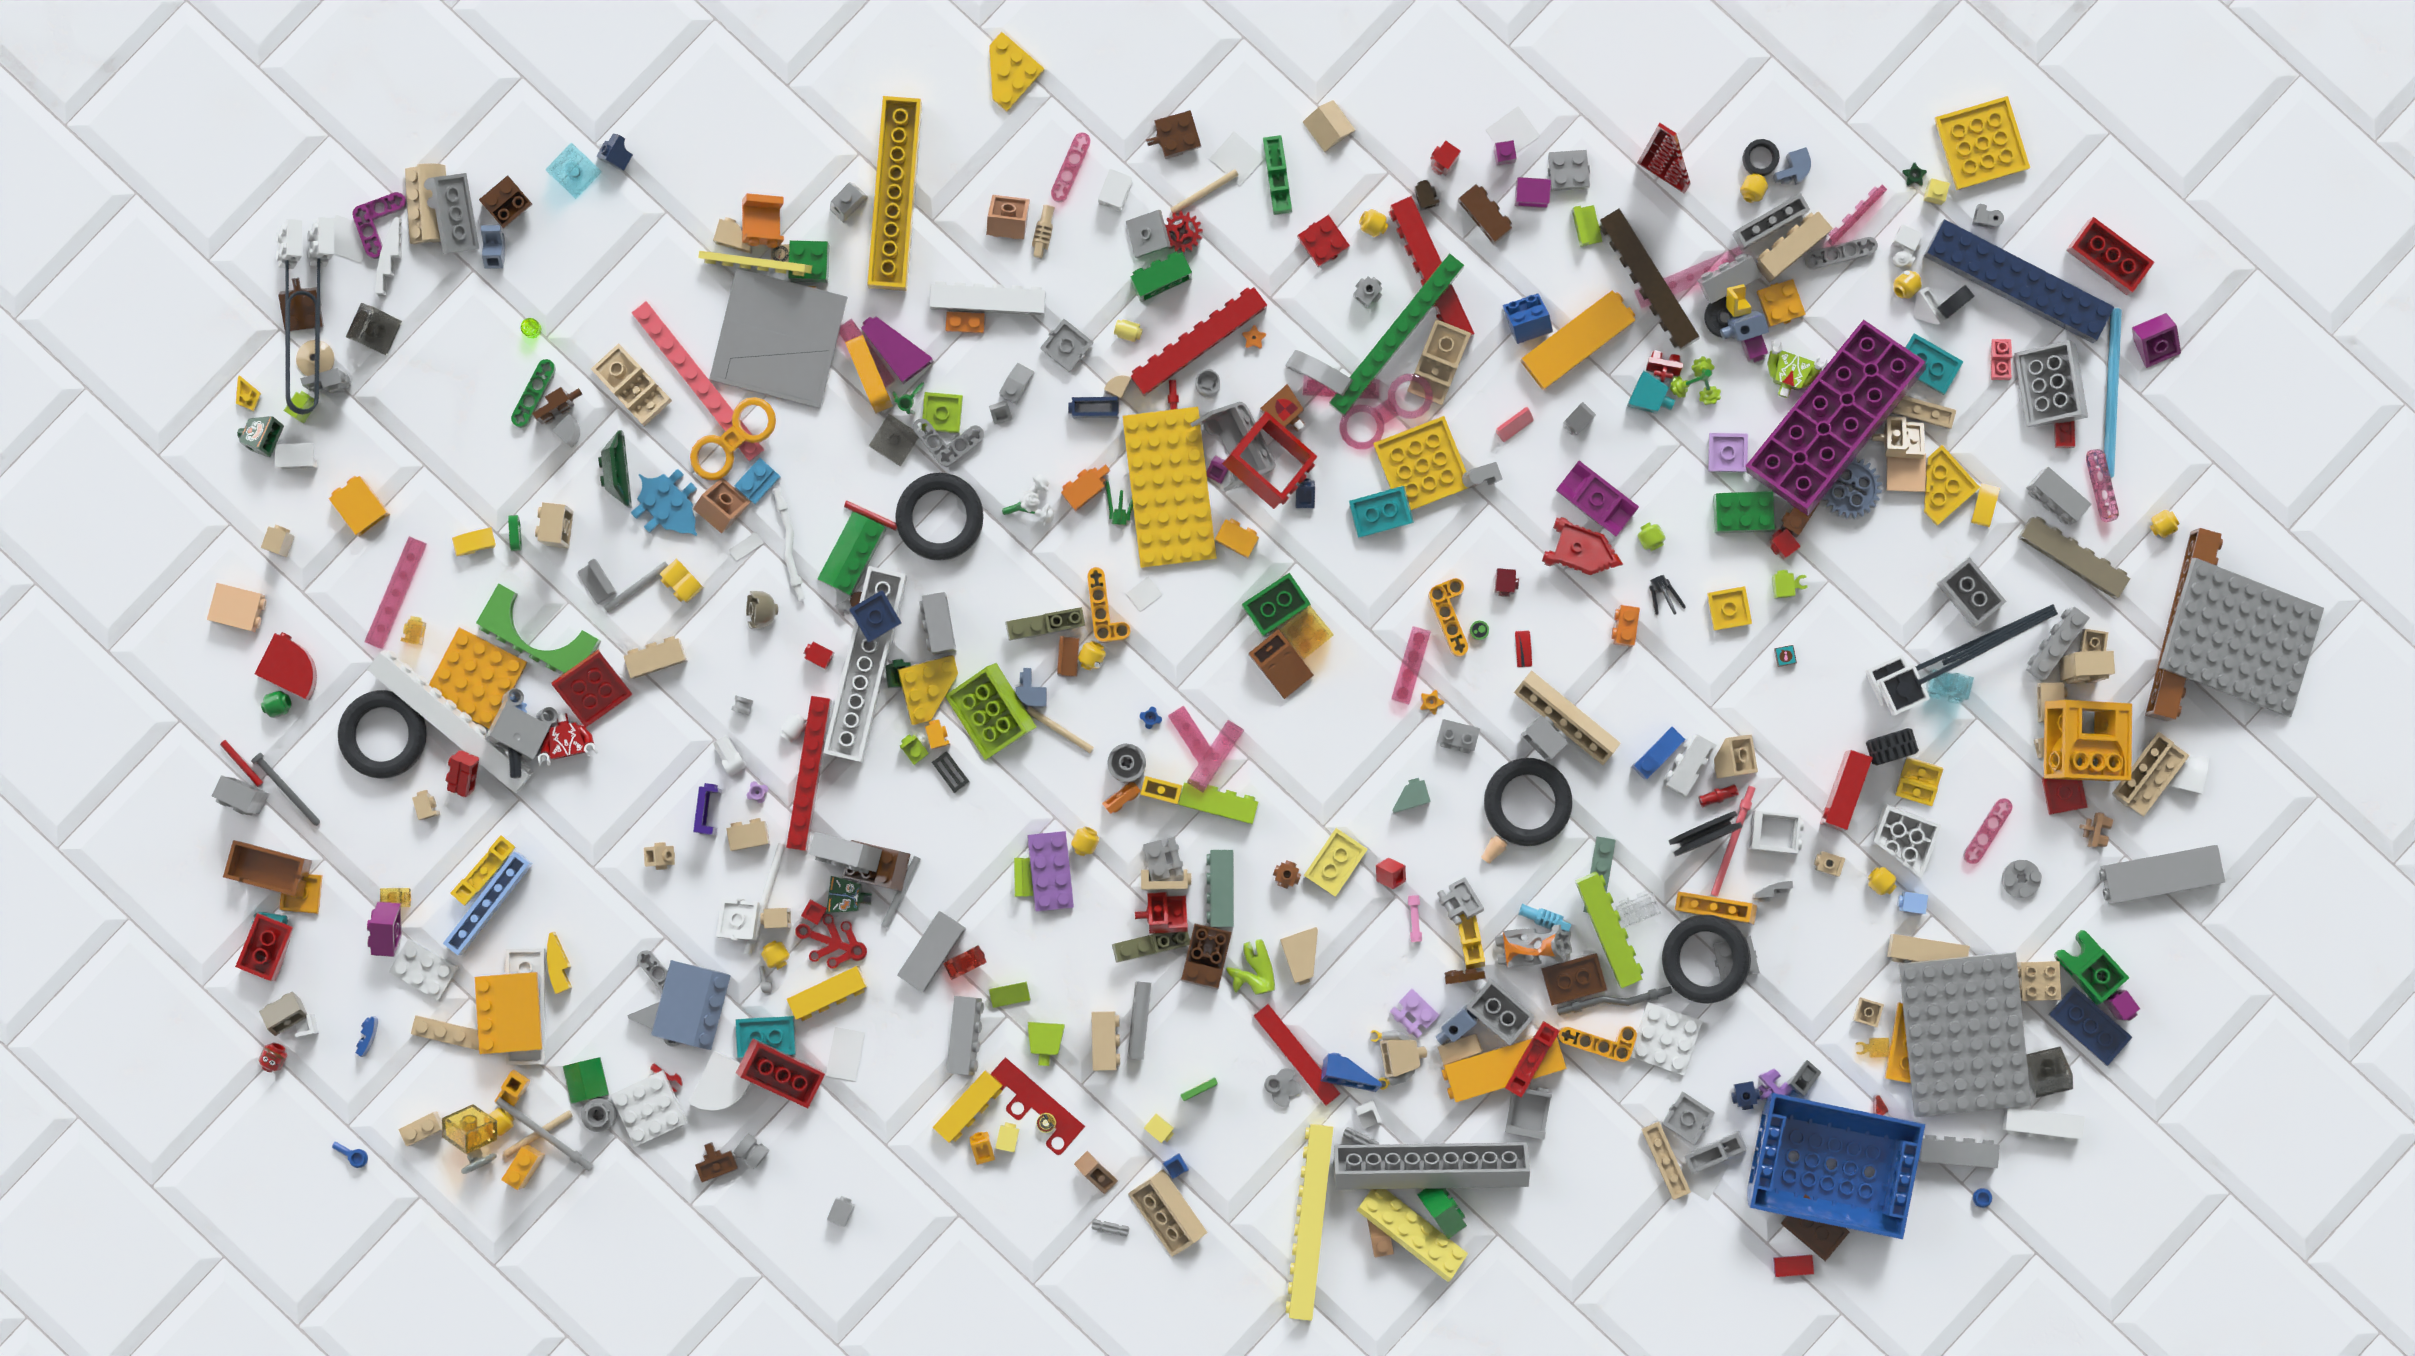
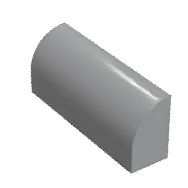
M938 911L897 976L921 992H925L966 927L943 912Z

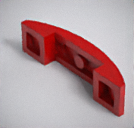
M1545 1021L1541 1023L1511 1074L1505 1089L1522 1098L1560 1030Z

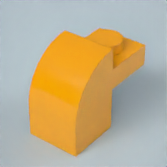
M512 1070L502 1084V1090L495 1099V1102L501 1097L515 1107L531 1080L516 1070Z

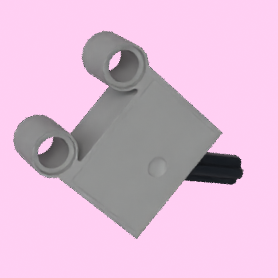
M513 688L503 695V703L484 738L509 752L510 778L513 779L521 778V759L526 762L534 760L551 724L558 718L557 711L552 707L540 710L536 714V718L516 708V706L524 701V694L518 688ZM510 694L516 696V703L511 701ZM544 712L549 714L550 721L544 719Z

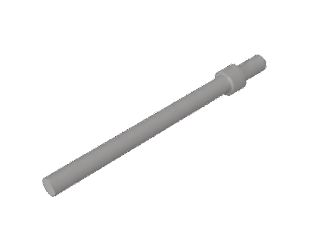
M501 1097L497 1099L495 1103L570 1157L569 1160L575 1164L578 1163L588 1171L591 1170L593 1164L584 1159L580 1152L577 1150L573 1151Z

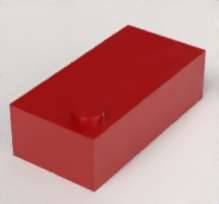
M2095 217L2086 221L2066 249L2067 252L2125 295L2134 292L2155 263Z
M1854 750L1845 751L1826 807L1823 810L1820 824L1839 831L1848 830L1873 757Z
M754 1038L736 1071L739 1077L807 1109L825 1076V1073L820 1069Z

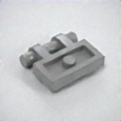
M1175 837L1167 838L1169 844L1167 847H1163L1162 840L1143 844L1151 881L1170 878V869H1175L1176 876L1183 874V861H1180L1179 845L1176 844ZM1165 853H1171L1173 863L1167 864Z
M1466 877L1448 885L1451 893L1446 895L1444 890L1437 892L1440 904L1446 908L1449 919L1453 920L1456 926L1462 923L1459 916L1463 913L1468 920L1484 911L1483 905ZM1453 900H1456L1459 905L1456 909L1451 904Z

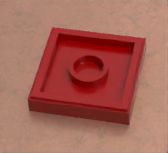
M2041 777L2049 815L2088 808L2082 780L2045 779Z

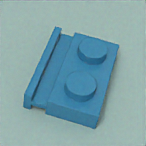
M759 458L734 486L756 505L781 476Z

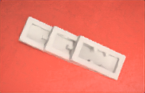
M399 217L394 218L380 253L375 284V294L378 296H386V277H394V258H402V220Z

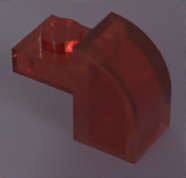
M977 945L943 964L951 980L984 965L987 961L984 952Z

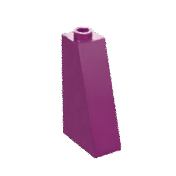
M877 316L874 318L869 317L862 323V331L903 385L934 362L930 355Z

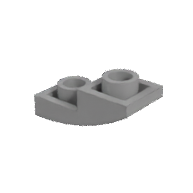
M1793 881L1768 885L1755 892L1753 898H1758V902L1770 901L1769 897H1775L1774 889H1777V893H1788V889L1793 888Z

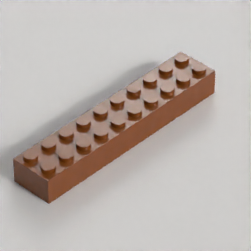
M2203 528L2190 532L2145 713L2147 717L2168 722L2176 720V717H2179L2181 714L2182 706L2179 705L2181 698L2185 697L2186 687L2184 685L2188 679L2160 669L2159 665L2192 558H2198L2217 566L2219 560L2216 557L2217 552L2222 548L2223 539H2221L2222 533Z

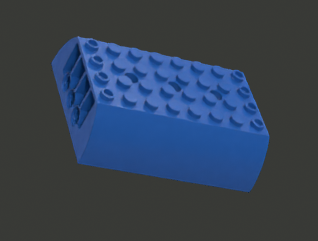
M1771 1093L1762 1110L1747 1187L1748 1206L1757 1210L1903 1240L1926 1124ZM1793 1150L1797 1151L1799 1155L1795 1162H1791L1788 1158V1154ZM1830 1158L1836 1161V1167L1832 1170L1826 1166V1162ZM1868 1166L1874 1169L1872 1177H1866L1864 1174V1170ZM1806 1194L1811 1199L1803 1198V1196Z

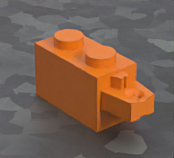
M1106 464L1099 470L1096 467L1090 468L1088 471L1086 469L1082 470L1077 475L1078 479L1073 483L1069 481L1062 486V496L1076 512L1105 489L1103 483L1106 480L1104 476L1111 472Z

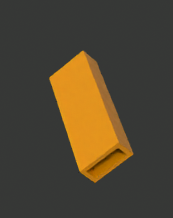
M1611 290L1521 358L1520 362L1543 391L1635 322L1634 312L1630 307H1625L1622 303L1624 300L1618 292L1615 293Z
M1557 1037L1532 1079L1567 1069ZM1532 1038L1511 1044V1046L1507 1045L1443 1065L1444 1069L1441 1071L1444 1081L1448 1080L1450 1088H1447L1450 1100L1454 1099V1102H1459L1505 1088Z

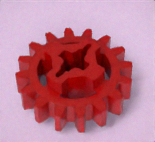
M1180 211L1179 216H1176L1175 213L1172 214V220L1168 217L1166 218L1168 225L1165 224L1171 246L1168 247L1169 249L1174 246L1175 252L1182 249V252L1185 253V249L1188 248L1192 251L1193 245L1199 246L1197 240H1202L1199 234L1203 233V229L1198 228L1201 226V222H1195L1196 216L1190 218V212L1184 216L1183 212ZM1182 220V223L1174 225L1175 222ZM1189 223L1194 226L1195 232L1190 230ZM1185 225V232L1187 234H1183V236H1181L1180 239L1179 231H1181ZM1170 233L1175 235V242L1170 237ZM1188 239H1189V240H1192L1191 242H1189V243H1187V244H1183V242L1186 241V240H1188Z

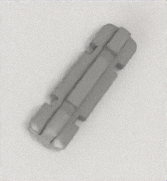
M1346 1127L1343 1132L1344 1137L1351 1138L1352 1141L1360 1145L1380 1144L1357 1131L1354 1132L1349 1127Z
M1093 1219L1091 1226L1093 1230L1099 1231L1100 1229L1102 1232L1116 1235L1119 1233L1125 1237L1128 1236L1130 1229L1126 1225L1119 1226V1224L1107 1221L1101 1222L1098 1219Z

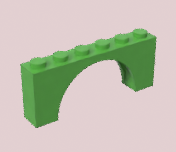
M499 583L476 621V624L480 625L479 630L488 635L490 632L496 634L495 639L504 644L507 641L514 644L513 649L520 653L523 651L530 653L529 658L538 663L540 660L546 662L545 667L554 672L558 669L566 673L593 654L601 642L598 638L581 630L571 643L555 650L532 648L521 639L514 626L513 607L518 594Z

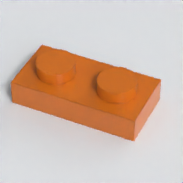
M946 312L947 332L984 333L985 313Z
M1134 781L1130 782L1102 804L1110 814L1118 812L1123 807V804L1134 800L1141 790Z

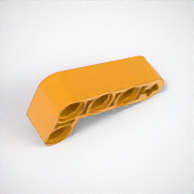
M861 335L845 342L875 414L893 407L864 336Z
M1099 567L1091 568L1087 577L1095 638L1102 643L1126 640L1131 634L1130 626L1125 622L1110 623L1104 571ZM1094 572H1098V575H1102V577H1099L1098 580L1099 585L1103 584V587H1091V585L1095 586V580L1094 578H1091V576L1094 575ZM1095 591H1102L1104 593L1103 599L1095 600L1093 598ZM1104 610L1106 617L1104 619H1097L1095 617L1096 611ZM1118 627H1126L1128 630L1127 634L1119 636L1117 634ZM1102 628L1107 629L1109 632L1108 636L1104 639L1097 635L1098 631Z
M1453 578L1432 587L1428 597L1452 655L1462 657L1468 651V643L1450 599L1459 596L1463 592L1464 583L1458 578ZM1454 582L1458 583L1460 585V591L1456 593L1452 592L1450 589V584ZM1440 590L1443 596L1439 600L1434 599L1432 592ZM1441 608H1448L1450 615L1442 617L1439 612ZM1449 625H1454L1457 628L1455 635L1448 634L1447 627ZM1458 636L1461 637L1457 641L1459 645L1464 646V648L1462 649V653H1460L1459 650L1455 651L1454 648L1457 646L1455 640L1451 642L1450 639H1455Z
M1631 1026L1621 1027L1615 1042L1571 1027H1561L1557 1035L1558 1040L1563 1044L1619 1062H1625L1630 1059L1637 1038V1032ZM1626 1029L1632 1032L1630 1040H1625L1622 1036ZM1569 1030V1034L1576 1036V1032L1579 1033L1575 1044H1573L1574 1040L1567 1038L1565 1041L1562 1032ZM1583 1036H1588L1590 1039V1043L1586 1047L1580 1044V1039ZM1601 1042L1608 1044V1050L1604 1053L1598 1049V1045ZM1619 1048H1625L1627 1052L1626 1056L1622 1059L1617 1056Z

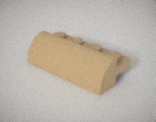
M428 163L405 168L410 244L441 242L436 211L427 204L428 199L433 196V193L424 187V183L428 178L446 176V165Z
M2158 731L2131 767V781H2121L2113 791V796L2123 805L2144 817L2190 755Z

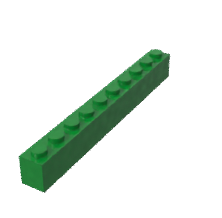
M1450 253L1352 373L1350 378L1353 381L1344 395L1341 396L1336 393L1329 402L1331 407L1345 417L1462 272L1465 266Z

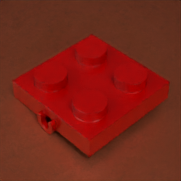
M1329 214L1318 222H1313L1312 225L1308 226L1309 228L1297 235V238L1318 268L1329 260L1333 261L1338 257V254L1350 247Z

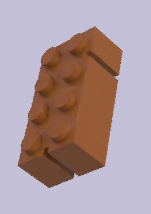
M233 840L223 878L302 898L307 882L303 879L304 876L308 877L312 860Z

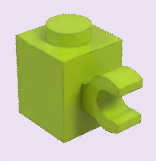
M1788 570L1777 571V574L1772 576L1774 599L1796 596L1795 589L1803 590L1808 588L1807 585L1803 586L1799 583L1800 579L1807 578V576L1799 575L1794 580V573H1788Z

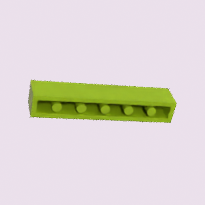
M1593 872L1575 880V884L1619 987L1624 988L1643 980L1641 976L1644 973L1640 963L1636 964L1635 950L1632 945L1629 946L1626 939L1629 936L1626 929L1621 928L1619 924L1621 917L1618 911L1613 910L1611 904L1614 901L1610 892L1606 893L1604 886H1606L1603 875L1599 876L1597 872Z

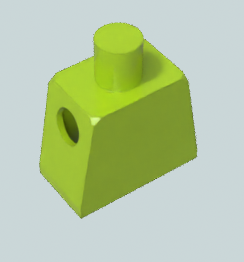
M1028 1022L1030 1051L1032 1054H1039L1038 1065L1050 1066V1055L1059 1054L1065 1024Z

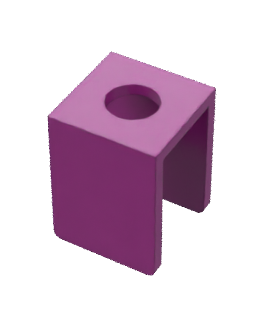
M1518 177L1516 180L1514 206L1547 208L1550 203L1551 180Z

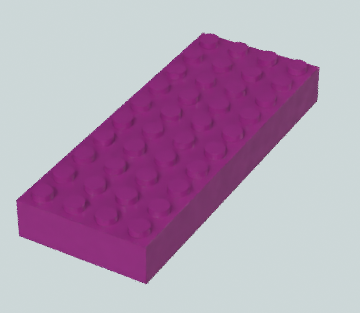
M1863 319L1746 464L1747 473L1809 516L1926 370V362Z

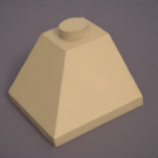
M1752 734L1725 738L1714 758V769L1717 779L1758 772Z

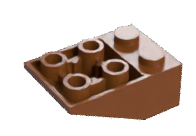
M1279 629L1248 653L1249 657L1283 699L1287 698L1314 676Z

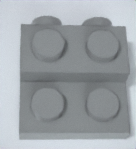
M338 368L319 373V391L325 389L330 393L340 394L344 392V389L351 386L348 374L345 375ZM315 374L300 378L302 386L314 392Z

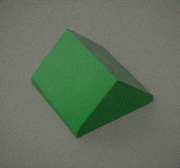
M601 1057L563 1066L571 1104L609 1095Z

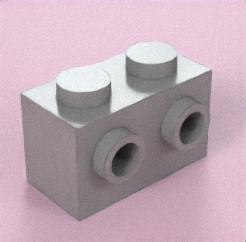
M1442 719L1436 742L1440 743V747L1451 749V746L1459 748L1458 751L1469 754L1470 751H1475L1480 728Z

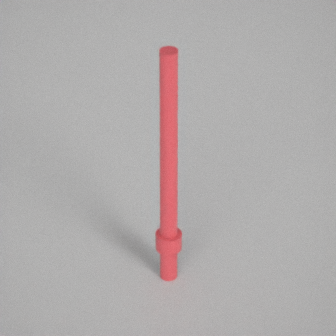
M1748 786L1744 800L1742 799L1739 805L1741 808L1736 823L1741 822L1742 826L1747 812L1752 806L1751 800L1756 789L1752 786ZM1742 828L1731 834L1711 895L1717 897L1719 895Z

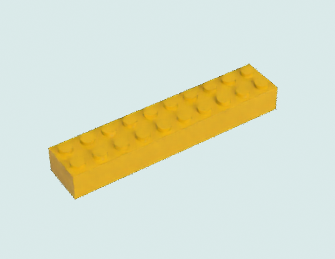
M883 96L867 282L869 288L907 291L922 101L919 98Z

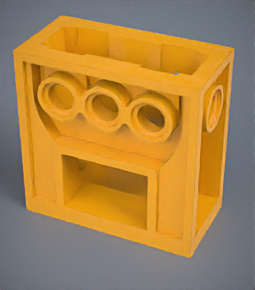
M2081 700L2045 701V779L2107 782L2131 781L2132 703ZM2082 711L2094 712V734L2082 733ZM2079 758L2082 759V764L2080 766H2078L2077 763ZM2095 758H2097L2098 764L2096 767L2093 765V761Z

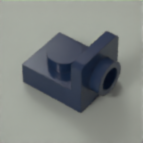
M1305 478L1301 484L1296 483L1298 488L1296 489L1295 508H1315V481Z

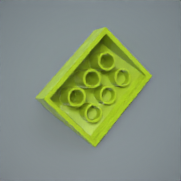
M997 663L985 667L945 696L984 760L989 759L1037 728Z

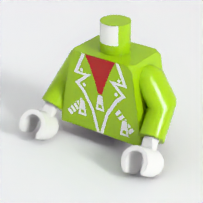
M1773 340L1771 341V351L1767 361L1769 374L1773 378V383L1781 385L1778 396L1789 398L1791 389L1799 391L1801 388L1808 387L1820 374L1822 368L1827 365L1828 359H1826L1825 363H1820L1818 360L1821 355L1817 357L1816 362L1783 351L1782 342H1780L1779 347H1774Z

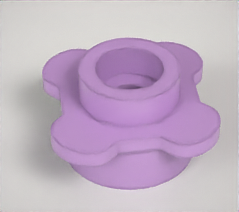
M755 781L751 782V788L746 794L747 798L763 803L768 787L766 785H759Z

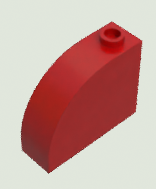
M281 632L280 635L274 633L254 674L306 700H310L317 683V670L313 658L304 647L291 640L292 636Z

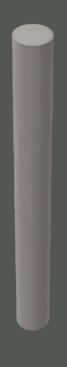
M666 561L603 606L604 609L610 612L660 575L669 565Z
M914 855L906 872L902 891L897 890L881 924L882 926L889 927L921 858Z

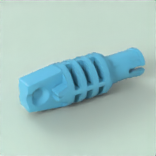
M1523 903L1520 907L1518 915L1534 920V923L1552 930L1553 926L1561 925V929L1568 932L1571 928L1570 923L1563 921L1564 916L1543 908L1535 909Z

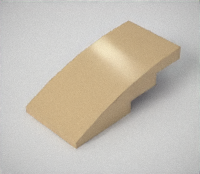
M1435 319L1407 392L1443 405L1471 333Z
M619 343L591 368L644 427L672 402L669 396Z

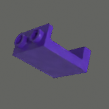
M704 783V787L699 786L694 833L717 836L718 828L706 826L710 794H722V789H719L716 784Z

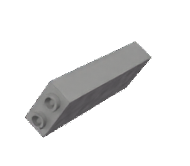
M2218 845L2100 866L2101 870H2099L2100 880L2104 882L2105 887L2103 889V897L2105 901L2107 900L2108 904L2225 883Z

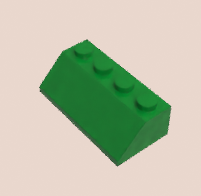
M852 512L817 579L851 597L887 530L886 527L858 513Z

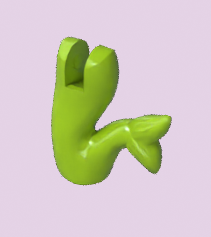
M1262 939L1255 941L1257 955H1254L1250 941L1243 943L1245 959L1255 970L1257 976L1248 971L1226 967L1228 974L1233 978V989L1236 993L1244 982L1250 985L1255 995L1275 991L1273 968Z

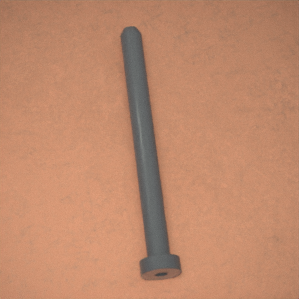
M261 752L258 753L251 762L254 765L258 764L312 824L318 826L320 824L318 817L263 759L264 755Z

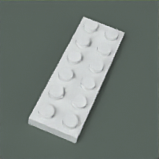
M545 948L505 949V974L538 973L543 1048L541 1050L506 1052V1065L545 1064Z

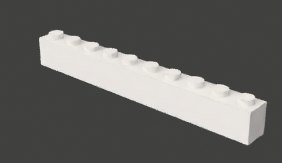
M386 649L383 650L366 669L462 750L469 753V755L472 754L479 757V764L514 793L519 791L534 773L530 765L522 761L521 778H510L509 752L484 739L487 733L483 726L475 724L467 713L461 712L456 708L457 705L453 701L446 700L437 688H432L427 684V680L424 677L416 675L408 664L399 661L394 652L387 651Z

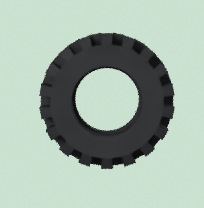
M1911 728L1870 739L1866 742L1869 756L1873 757L1872 765L1875 766L1914 755L1919 751Z

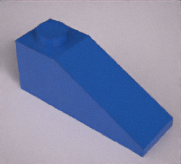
M1671 726L1631 767L1644 780L1648 779L1686 739Z
M1328 1053L1323 1059L1321 1081L1371 1092H1377L1382 1086L1379 1080L1339 1053Z

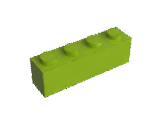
M1189 780L1188 783L1184 782L1179 806L1253 825L1258 801H1255L1256 797L1244 795L1243 798L1236 796L1237 792L1226 790L1224 793L1218 791V787L1207 785V788L1199 786L1200 783Z

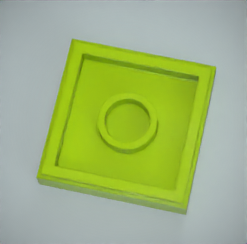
M925 392L922 418L926 419L936 432L960 434L963 395ZM926 423L922 424V431H927L925 429Z

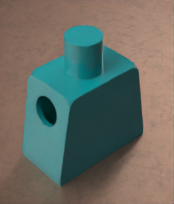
M1643 370L1627 406L1657 414L1660 407L1671 411L1676 400L1666 396L1669 389L1667 385Z

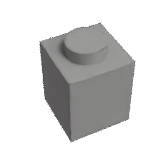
M845 1196L836 1197L826 1220L845 1227L855 1204H852V1200Z

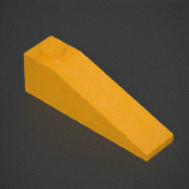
M1678 891L1675 911L1697 915H1715L1729 921L1754 925L1757 905Z

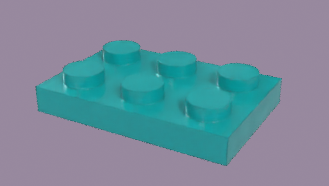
M1913 333L1905 348L1926 362V370L1919 377L1918 381L1945 395L1964 361Z
M1405 486L1349 501L1358 538L1414 523Z
M794 1016L735 1019L737 1058L744 1057L753 1038L785 1054L796 1055Z

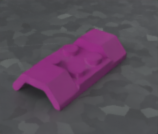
M1580 460L1556 489L1571 504L1615 537H1617L1639 508L1637 504Z

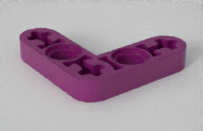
M394 192L358 205L353 209V219L365 252L369 257L378 259L383 247L374 220L404 209L407 205V199L403 194ZM395 197L402 199L399 206L394 203L390 205L392 209H389L386 200L392 203L395 201ZM378 203H383L385 206L384 211L381 213L375 211V205ZM360 210L366 212L364 214L365 221L368 222L370 220V223H363V220L357 217L360 214ZM366 227H371L373 229L372 236L365 237L363 230ZM366 241H373L374 245L377 248L379 247L377 254L370 252L372 245L370 242L366 244Z

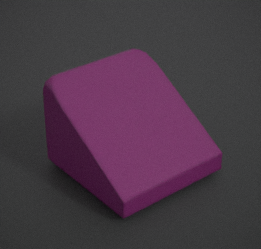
M1215 455L1206 474L1208 478L1222 484L1229 470L1222 464L1224 459Z

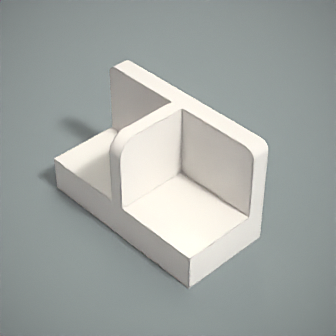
M276 444L275 467L278 469L317 468V460L314 459V444Z

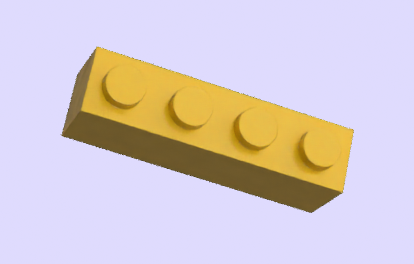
M855 966L787 998V1002L795 1019L801 1018V1021H805L811 1018V1013L817 1010L819 1013L830 1009L829 1005L834 1002L839 1005L847 1001L846 997L851 994L856 997L864 993V988L868 986L859 967Z
M985 1070L932 1128L948 1143L952 1140L956 1142L963 1135L960 1131L965 1126L969 1128L976 1121L974 1116L978 1112L982 1114L989 1107L987 1102L991 1098L995 1100L1001 1094L1002 1090L1000 1088L1003 1085Z

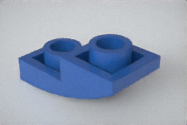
M376 1016L367 1017L361 1025L363 1029L360 1032L366 1038L362 1037L356 1045L358 1049L355 1052L361 1057L366 1056L374 1041L378 1027V1018Z

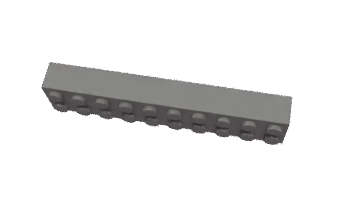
M1527 1142L1334 1145L1335 1190L1529 1187L1530 1165Z

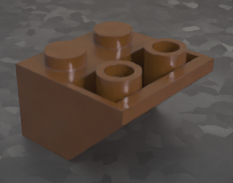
M508 175L479 199L503 229L533 205Z

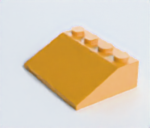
M538 973L474 977L479 1054L543 1049Z

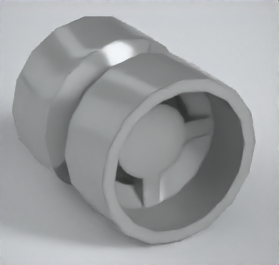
M1211 369L1202 370L1196 377L1197 392L1204 397H1212L1217 394L1220 389L1219 375Z
M748 1133L733 1153L740 1159L745 1158L746 1164L755 1169L770 1150L762 1143L757 1144V1139Z

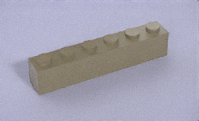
M2038 516L2036 518H2029L2017 538L2111 598L2117 599L2120 597L2131 579L2127 576V572L2110 566L2111 562L2105 558L2099 559L2091 549L2080 547L2077 540L2071 537L2066 538L2058 528L2047 526L2044 519Z

